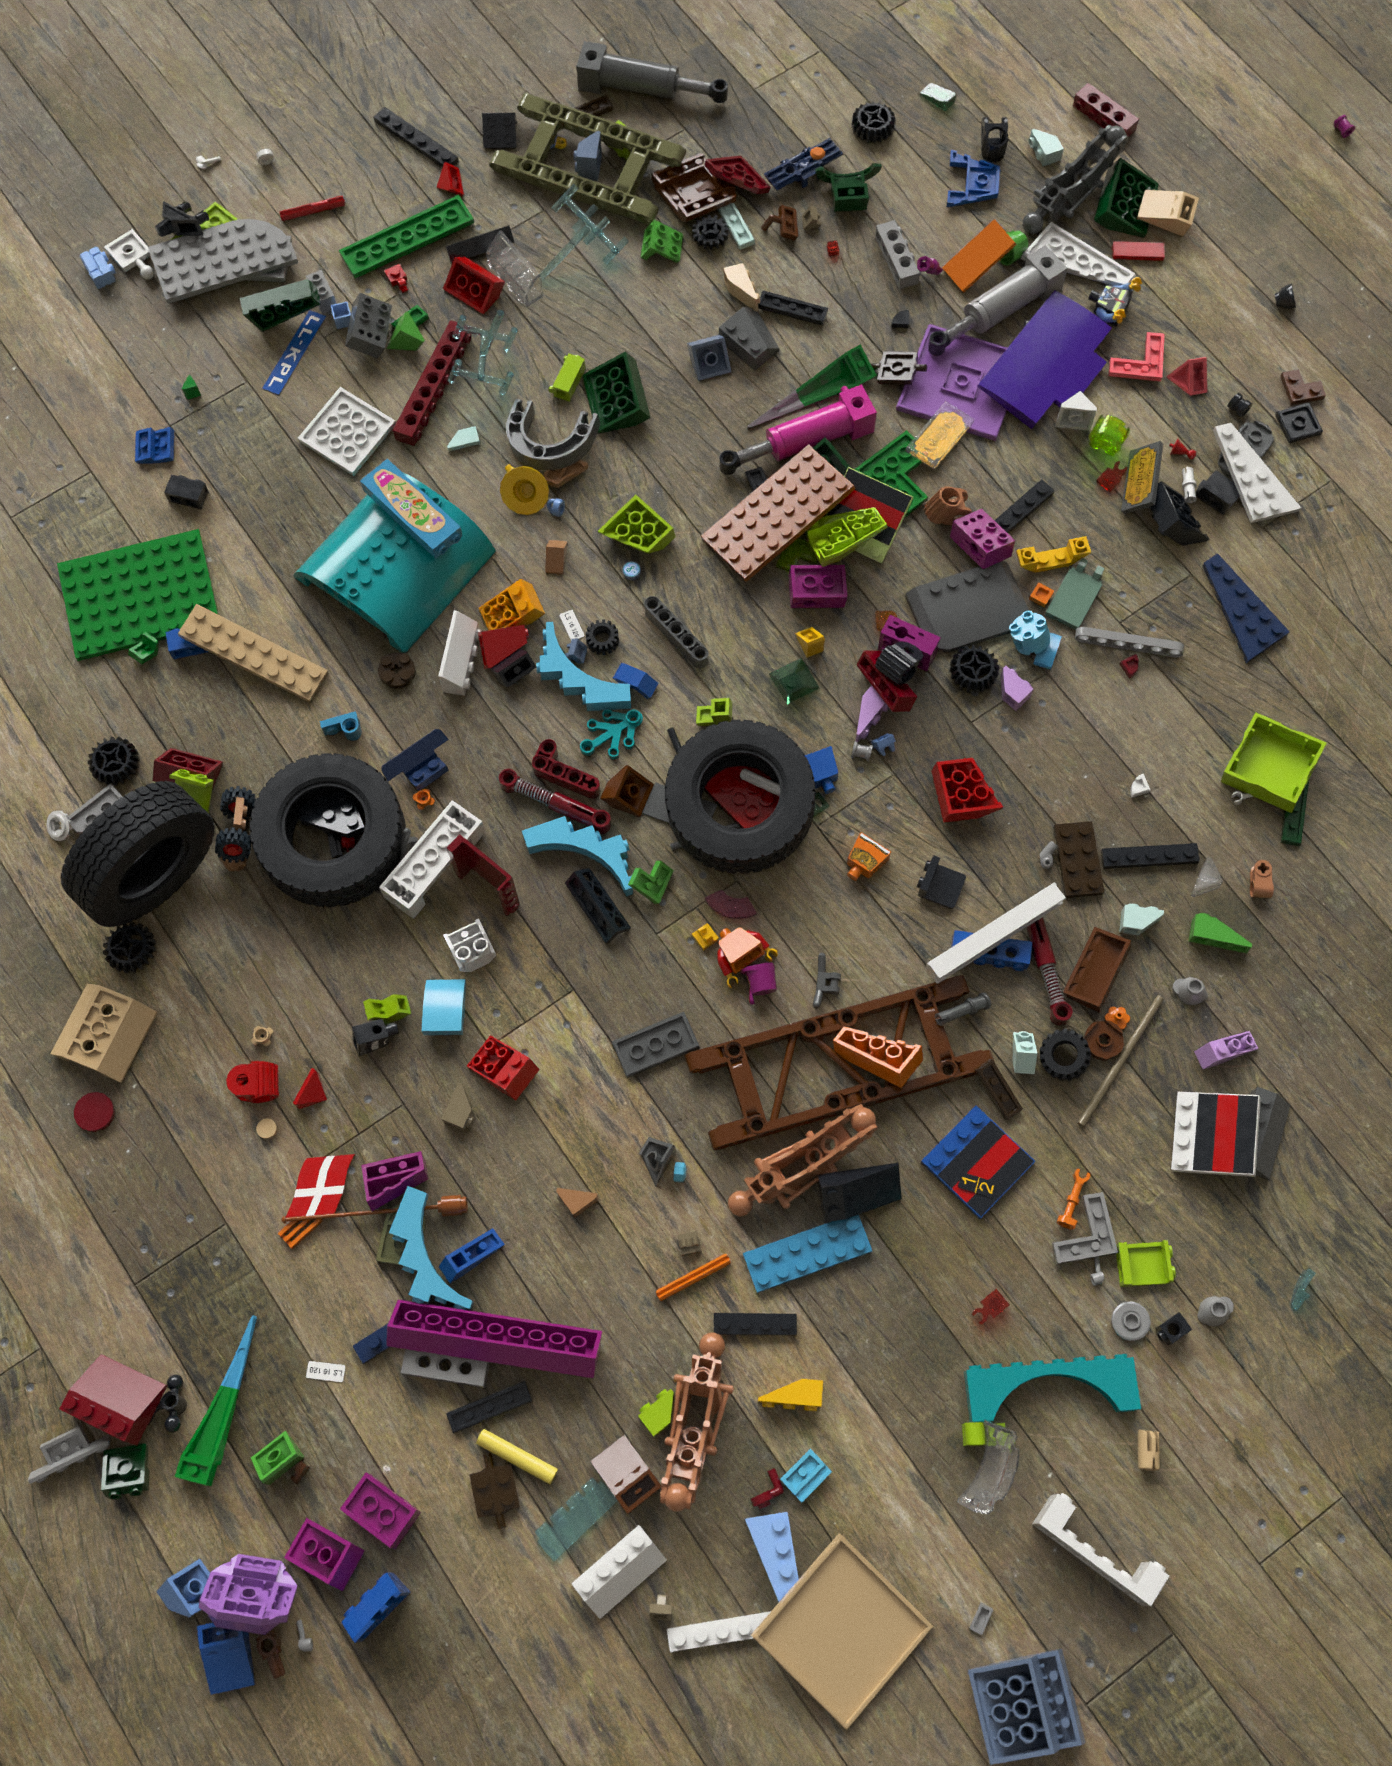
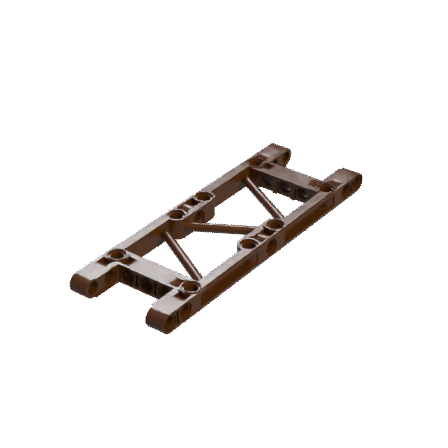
M964 975L951 977L938 984L936 982L686 1054L685 1059L691 1074H702L728 1067L743 1119L719 1125L716 1129L708 1132L712 1149L714 1151L838 1116L843 1114L844 1110L852 1109L860 1104L865 1108L977 1075L974 1071L975 1068L988 1059L994 1061L991 1050H978L954 1057L944 1026H939L935 1021L938 1019L935 1018V1014L939 1013L937 1006L959 1000L960 997L970 993ZM924 995L927 1000L922 1002L918 1000L917 996ZM912 1004L915 1014H918L921 1023L920 1029L926 1037L927 1049L931 1052L934 1061L933 1067L936 1073L906 1081L902 1088L885 1080L884 1088H882L877 1082H868L822 1039L825 1036L839 1033L843 1027L854 1029L857 1019L901 1007L894 1041H902L909 1006ZM849 1016L852 1022L845 1023L842 1018ZM806 1027H812L815 1030V1032L812 1034H808L805 1032L804 1029ZM797 1036H800L805 1042L816 1044L860 1084L828 1094L825 1097L823 1106L779 1118ZM789 1039L770 1121L767 1122L745 1051ZM735 1048L739 1050V1054L733 1056L729 1054V1050ZM949 1068L952 1074L945 1075L942 1069ZM874 1090L877 1096L869 1097L866 1092ZM830 1101H836L838 1102L839 1107L831 1108L828 1105V1103ZM754 1123H760L763 1126V1128L759 1131H755L752 1128V1125Z

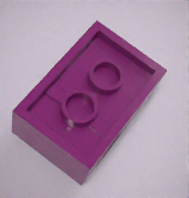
M983 509L953 521L950 538L982 569L1012 557L1015 540Z
M821 565L790 566L788 575L790 608L845 607L847 601L845 565H827L824 567Z
M890 615L880 633L878 650L883 651L886 646H892L901 641L911 643L923 653V658L917 667L928 671L937 654L941 637Z
M367 1472L340 1508L342 1512L393 1549L398 1547L421 1514L420 1510Z

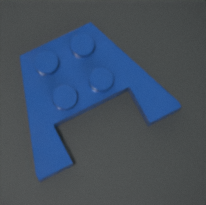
M951 150L949 166L967 168L965 191L948 190L947 207L998 198L1000 166L981 159L977 161L971 159V156L967 154L962 156L957 154V151Z

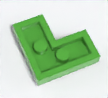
M656 861L650 875L641 868H635L628 885L654 904H659L674 870L662 861Z

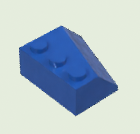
M384 1573L376 1581L377 1584L361 1596V1601L356 1607L353 1605L345 1612L344 1616L346 1618L342 1621V1624L355 1643L362 1642L411 1593L394 1573Z

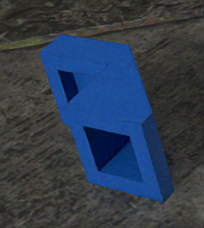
M625 663L620 664L613 676V679L619 684H630V688L637 690L646 699L651 698L659 684L646 672Z

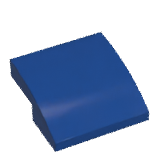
M150 427L136 431V463L153 464L174 461V430L171 427L156 431Z

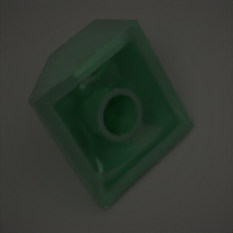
M802 658L769 673L786 704L819 689L817 682Z

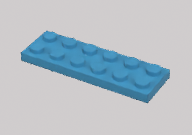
M859 1215L848 1219L832 1221L743 1253V1257L756 1293L871 1253L872 1248Z

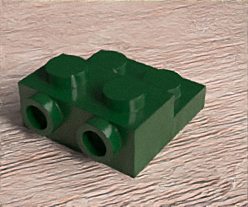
M146 1443L103 1451L101 1491L106 1497L111 1500H117L123 1494L140 1496L143 1494V1491L149 1490L150 1470L147 1467L148 1445Z

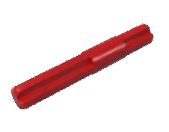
M337 196L282 210L279 214L281 220L286 221L344 206L345 200L343 196Z

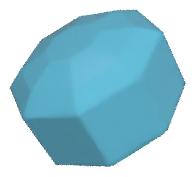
M675 1163L674 1182H684L687 1173L685 1163Z

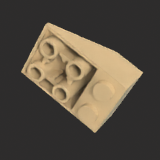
M1145 190L1137 219L1184 236L1192 225L1199 198L1181 191Z

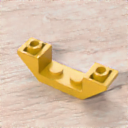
M1085 536L1069 539L1067 546L1063 548L1036 553L1033 546L1018 549L1016 554L1021 568L1037 573L1071 566L1081 560V558L1091 554V549Z

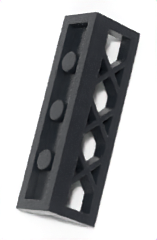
M586 868L574 871L565 882V885L605 943L611 942L618 934L629 931L630 925L592 870ZM583 875H587L590 881L586 880ZM594 890L597 891L601 895V897L596 895ZM604 905L607 906V907H609V909L611 910V912L608 911V910H606V908L604 907ZM615 921L619 922L622 927H618Z

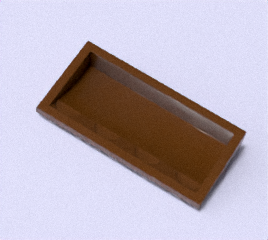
M1094 927L1063 990V994L1100 1013L1131 949V940Z

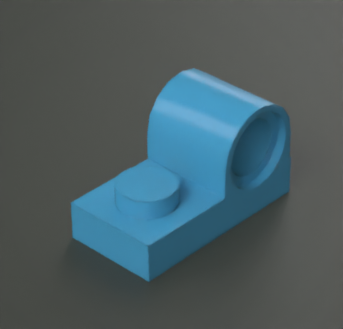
M356 711L319 721L324 735H335L339 731H343L348 740L354 741L361 737L362 730ZM355 727L354 730L348 731L349 728Z

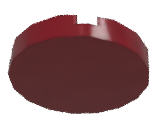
M92 1092L82 1096L74 1108V1119L77 1125L89 1132H97L107 1128L115 1116L112 1100L99 1092Z

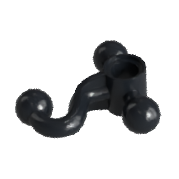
M174 1374L167 1379V1387L170 1391L162 1396L149 1422L150 1424L158 1411L167 1410L169 1417L165 1420L164 1426L168 1432L172 1433L177 1432L181 1428L182 1423L178 1415L184 1413L187 1408L186 1400L179 1395V1390L183 1387L184 1383L180 1375Z

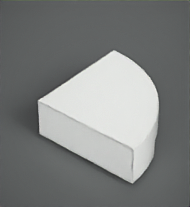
M1144 774L1139 775L1132 783L1130 790L1132 798L1150 792V787Z

